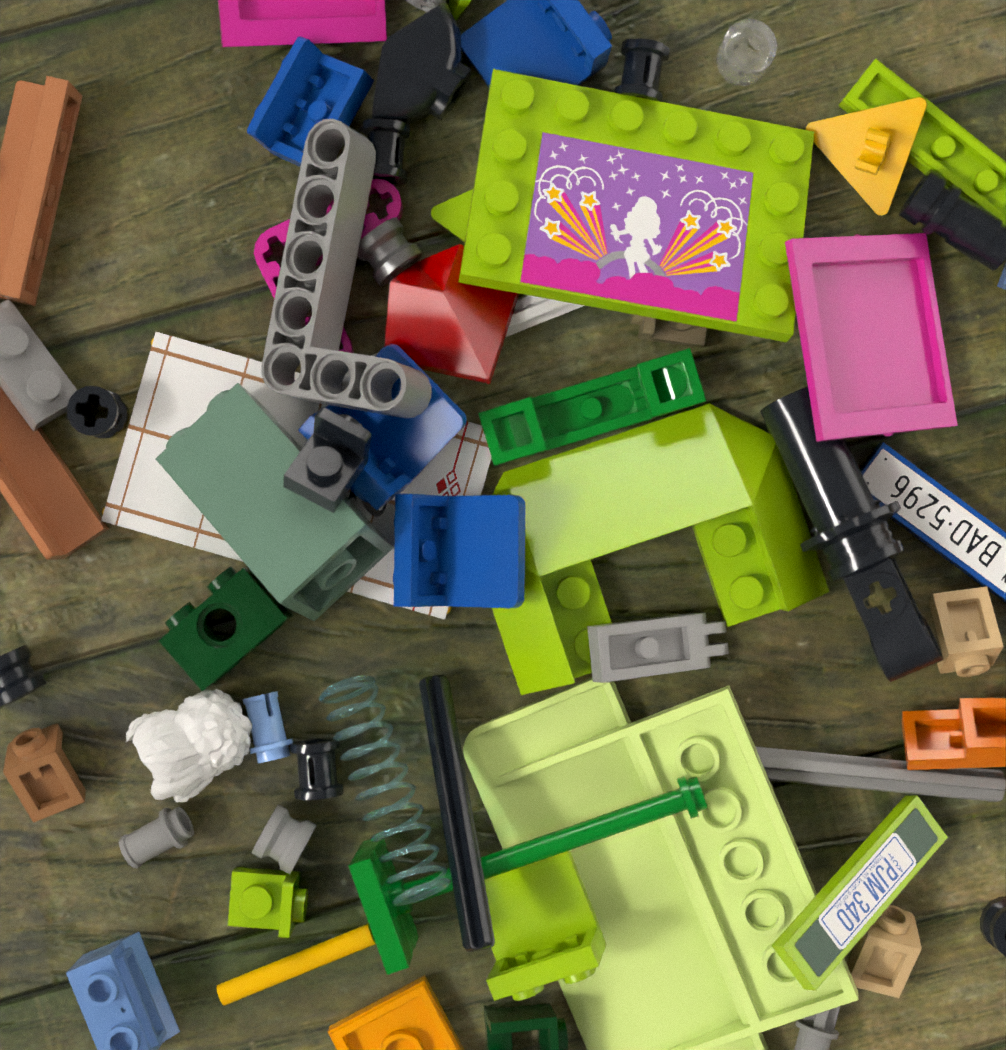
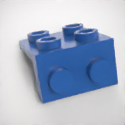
M507 0L460 36L461 51L488 87L490 86L493 69L579 86L607 65L612 48L609 42L612 39V34L605 21L596 11L588 14L579 0Z
M395 344L382 348L375 357L390 359L422 371L428 377L431 384V399L428 407L421 414L413 418H400L332 405L325 407L337 415L346 414L353 417L364 429L371 433L368 463L350 489L359 499L370 503L376 511L395 498V494L403 492L464 428L467 422L465 413ZM400 378L395 381L391 389L392 400L399 395L401 390ZM317 412L312 414L298 429L307 440L313 434L314 417Z
M395 494L394 606L520 607L524 602L526 506L524 499L518 495L439 496Z

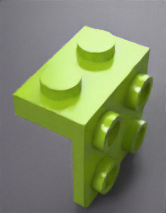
M570 850L484 880L495 944L491 949L496 959L486 982L494 1001L511 995L515 1001L528 999L540 993L544 989L545 984L563 979L566 984L580 982L596 972L595 968L599 967L607 944Z

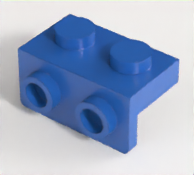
M299 36L288 55L283 59L280 69L264 99L256 108L254 117L247 128V133L273 155L300 167L305 141L313 126L324 119H335L350 126L374 80L365 70L323 54L309 39Z

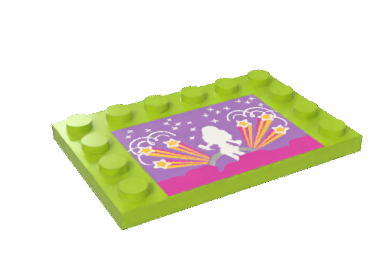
M493 69L458 282L787 342L794 333L796 309L785 241L804 237L814 132Z

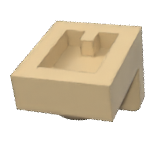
M987 586L932 594L929 604L944 659L937 663L939 673L956 672L960 677H971L988 671L995 663L1004 646Z
M889 905L858 941L847 963L857 988L900 998L922 950L914 914L904 911L897 906Z

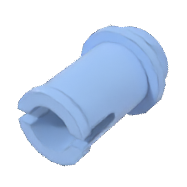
M278 691L242 699L246 707L247 716L252 723L251 734L254 747L250 748L249 751L250 754L256 753L258 764L290 756L288 745L293 743V739L286 738L277 698L279 697Z

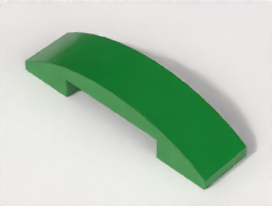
M688 348L639 363L632 368L534 398L528 397L479 412L478 415L493 464L497 466L706 402V398L691 349Z

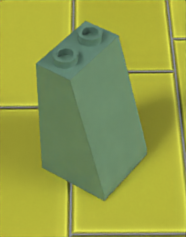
M237 383L230 390L217 394L208 404L207 411L190 427L176 432L168 440L166 449L155 459L279 604L315 621L394 547L347 496L344 497L336 511L332 513L283 487L284 474L300 453L302 447L251 393Z

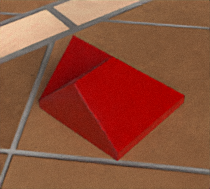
M461 244L414 263L392 279L389 286L384 347L390 344L398 345L422 370L490 384L519 293L459 283L464 246Z

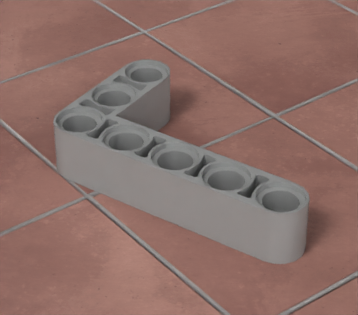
M324 119L313 126L305 141L262 360L261 374L264 383L270 390L309 402L400 418H413L421 414L428 407L431 399V384L428 377L422 371L386 358L339 351L376 163V151L373 144L365 136L346 124L335 119ZM343 145H345L343 153L337 159L339 150L343 147ZM334 199V204H333V206H332V209H331L330 212L326 215V211H327L328 205H329V204L331 203V201ZM323 254L322 263L316 270L318 258ZM312 308L311 319L305 326V318ZM301 363V372L298 379L295 381V371L298 365ZM350 370V382L343 391L342 381L345 374ZM400 378L401 390L399 395L392 400L391 389L395 381Z

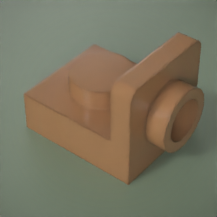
M53 724L43 729H28L16 736L7 746L3 773L33 823L85 802L86 789L62 750L63 732L58 724Z

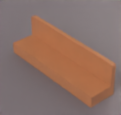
M46 76L45 85L22 80L18 81L15 85L0 152V299H8L30 306L36 305L82 101V95L67 80Z
M0 387V492L42 555L47 560L65 559L109 528L105 522L101 521L102 517L42 428L40 427L33 431Z

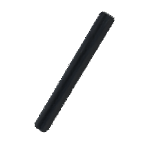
M434 675L420 680L419 687L462 944L468 952H476L493 947L495 938L451 686L445 675Z

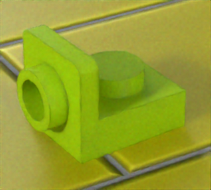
M235 867L231 876L228 926L279 930L278 937L290 938L296 922H305L307 912L308 889L299 888L300 872L292 871L291 874H288L282 870Z

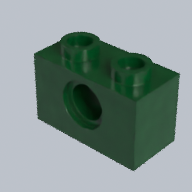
M230 566L206 587L212 593L209 598L197 608L191 602L187 603L165 622L170 631L159 642L201 691L213 686L294 616L287 607L279 604L248 567H244L237 572ZM219 608L230 611L236 619V631L230 639L221 638L212 630L211 618Z

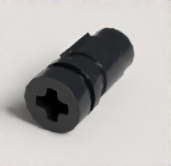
M930 169L903 204L899 216L913 225L920 222L922 224L921 230L926 234L930 235L935 232L944 238L946 243L973 261L977 260L992 271L996 270L1006 259V225L1002 223L1001 219L974 201L970 202L961 196L962 189L955 184L949 187L946 186L947 179Z

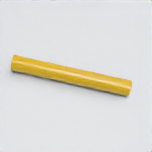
M369 923L218 984L217 993L221 1003L224 1006L375 945L376 942Z

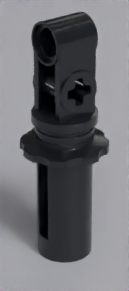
M808 386L764 407L760 413L779 449L814 526L810 532H813L815 536L804 541L800 546L803 552L822 550L824 555L827 556L828 564L830 563L831 570L828 571L831 581L844 580L867 629L875 656L889 682L943 661V655L926 618L920 613L895 559L905 549L900 540L895 541L893 539V534L888 529L887 520L901 509L898 501L880 507L879 503L881 501L873 499L846 439L817 442ZM876 581H879L883 588L893 586L896 590L897 597L890 601L892 611L886 612L882 605L872 606L869 602L868 597L876 592L873 584Z

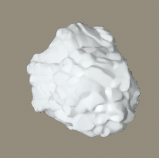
M219 689L213 691L204 690L194 696L185 698L184 703L178 706L177 711L163 710L150 714L145 713L129 725V730L126 732V742L132 740L141 761L152 773L154 779L151 786L152 796L156 800H163L173 796L176 802L184 803L204 790L215 776L220 775L223 771L232 769L234 765H241L244 755H247L250 750L251 741L249 735L252 723L248 717L242 715L240 703L234 702L229 694Z

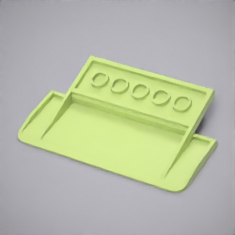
M591 677L480 724L468 734L463 747L464 758L502 849L678 789L679 785L676 778L685 776L686 780L695 776L698 778L708 809L698 812V817L691 819L688 810L570 850L607 944L600 965L595 968L596 972L593 975L572 984H566L563 979L558 980L587 1050H769L762 1032L859 1000L857 987L845 959L839 963L816 991L805 990L771 946L817 895V892L729 685L631 723L615 682H593Z

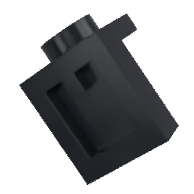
M320 408L314 417L313 434L284 474L283 487L334 513L368 463L371 433L349 415H337L326 408Z

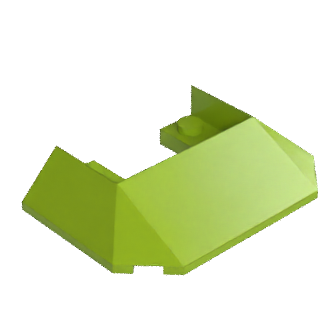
M710 403L505 471L492 494L521 496L526 506L524 602L518 608H492L521 695L574 684L575 678L592 673L587 626L609 624L612 622L591 559L692 526L723 621H726L727 627L777 610L789 612L829 592L816 551L803 552L800 546L801 543L810 539L811 535L792 478L773 437H771L770 433Z

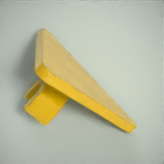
M923 97L912 98L810 122L806 126V130L814 132L813 142L877 215L883 216L890 210L927 108V101Z

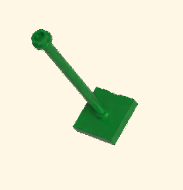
M685 776L676 778L679 785L678 789L480 857L484 880L688 810L691 819L698 817L699 811L708 809L697 776L687 780ZM383 835L361 843L349 864V869L385 971L389 975L410 966L413 956L412 952L419 938L410 913L413 911V905L453 891L450 868L405 883L403 878L398 879Z

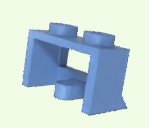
M140 932L83 954L66 972L97 1050H159L163 1042L180 1032Z

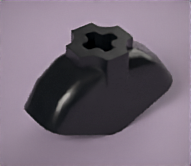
M447 3L436 6L389 36L383 44L374 94L372 119H393L411 124L432 114L439 120H442L452 110L462 95L463 89L471 76V69L462 64L460 29Z

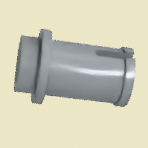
M165 807L159 811V818L130 834L121 836L119 847L127 863L137 869L146 861L174 846L178 849L185 847L188 838L194 835V828L190 818L182 808L176 807L171 810Z

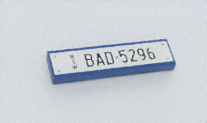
M884 442L879 443L860 468L873 499L881 501L879 503L880 507L898 501L901 509L890 518L982 587L987 586L989 592L1006 603V532Z

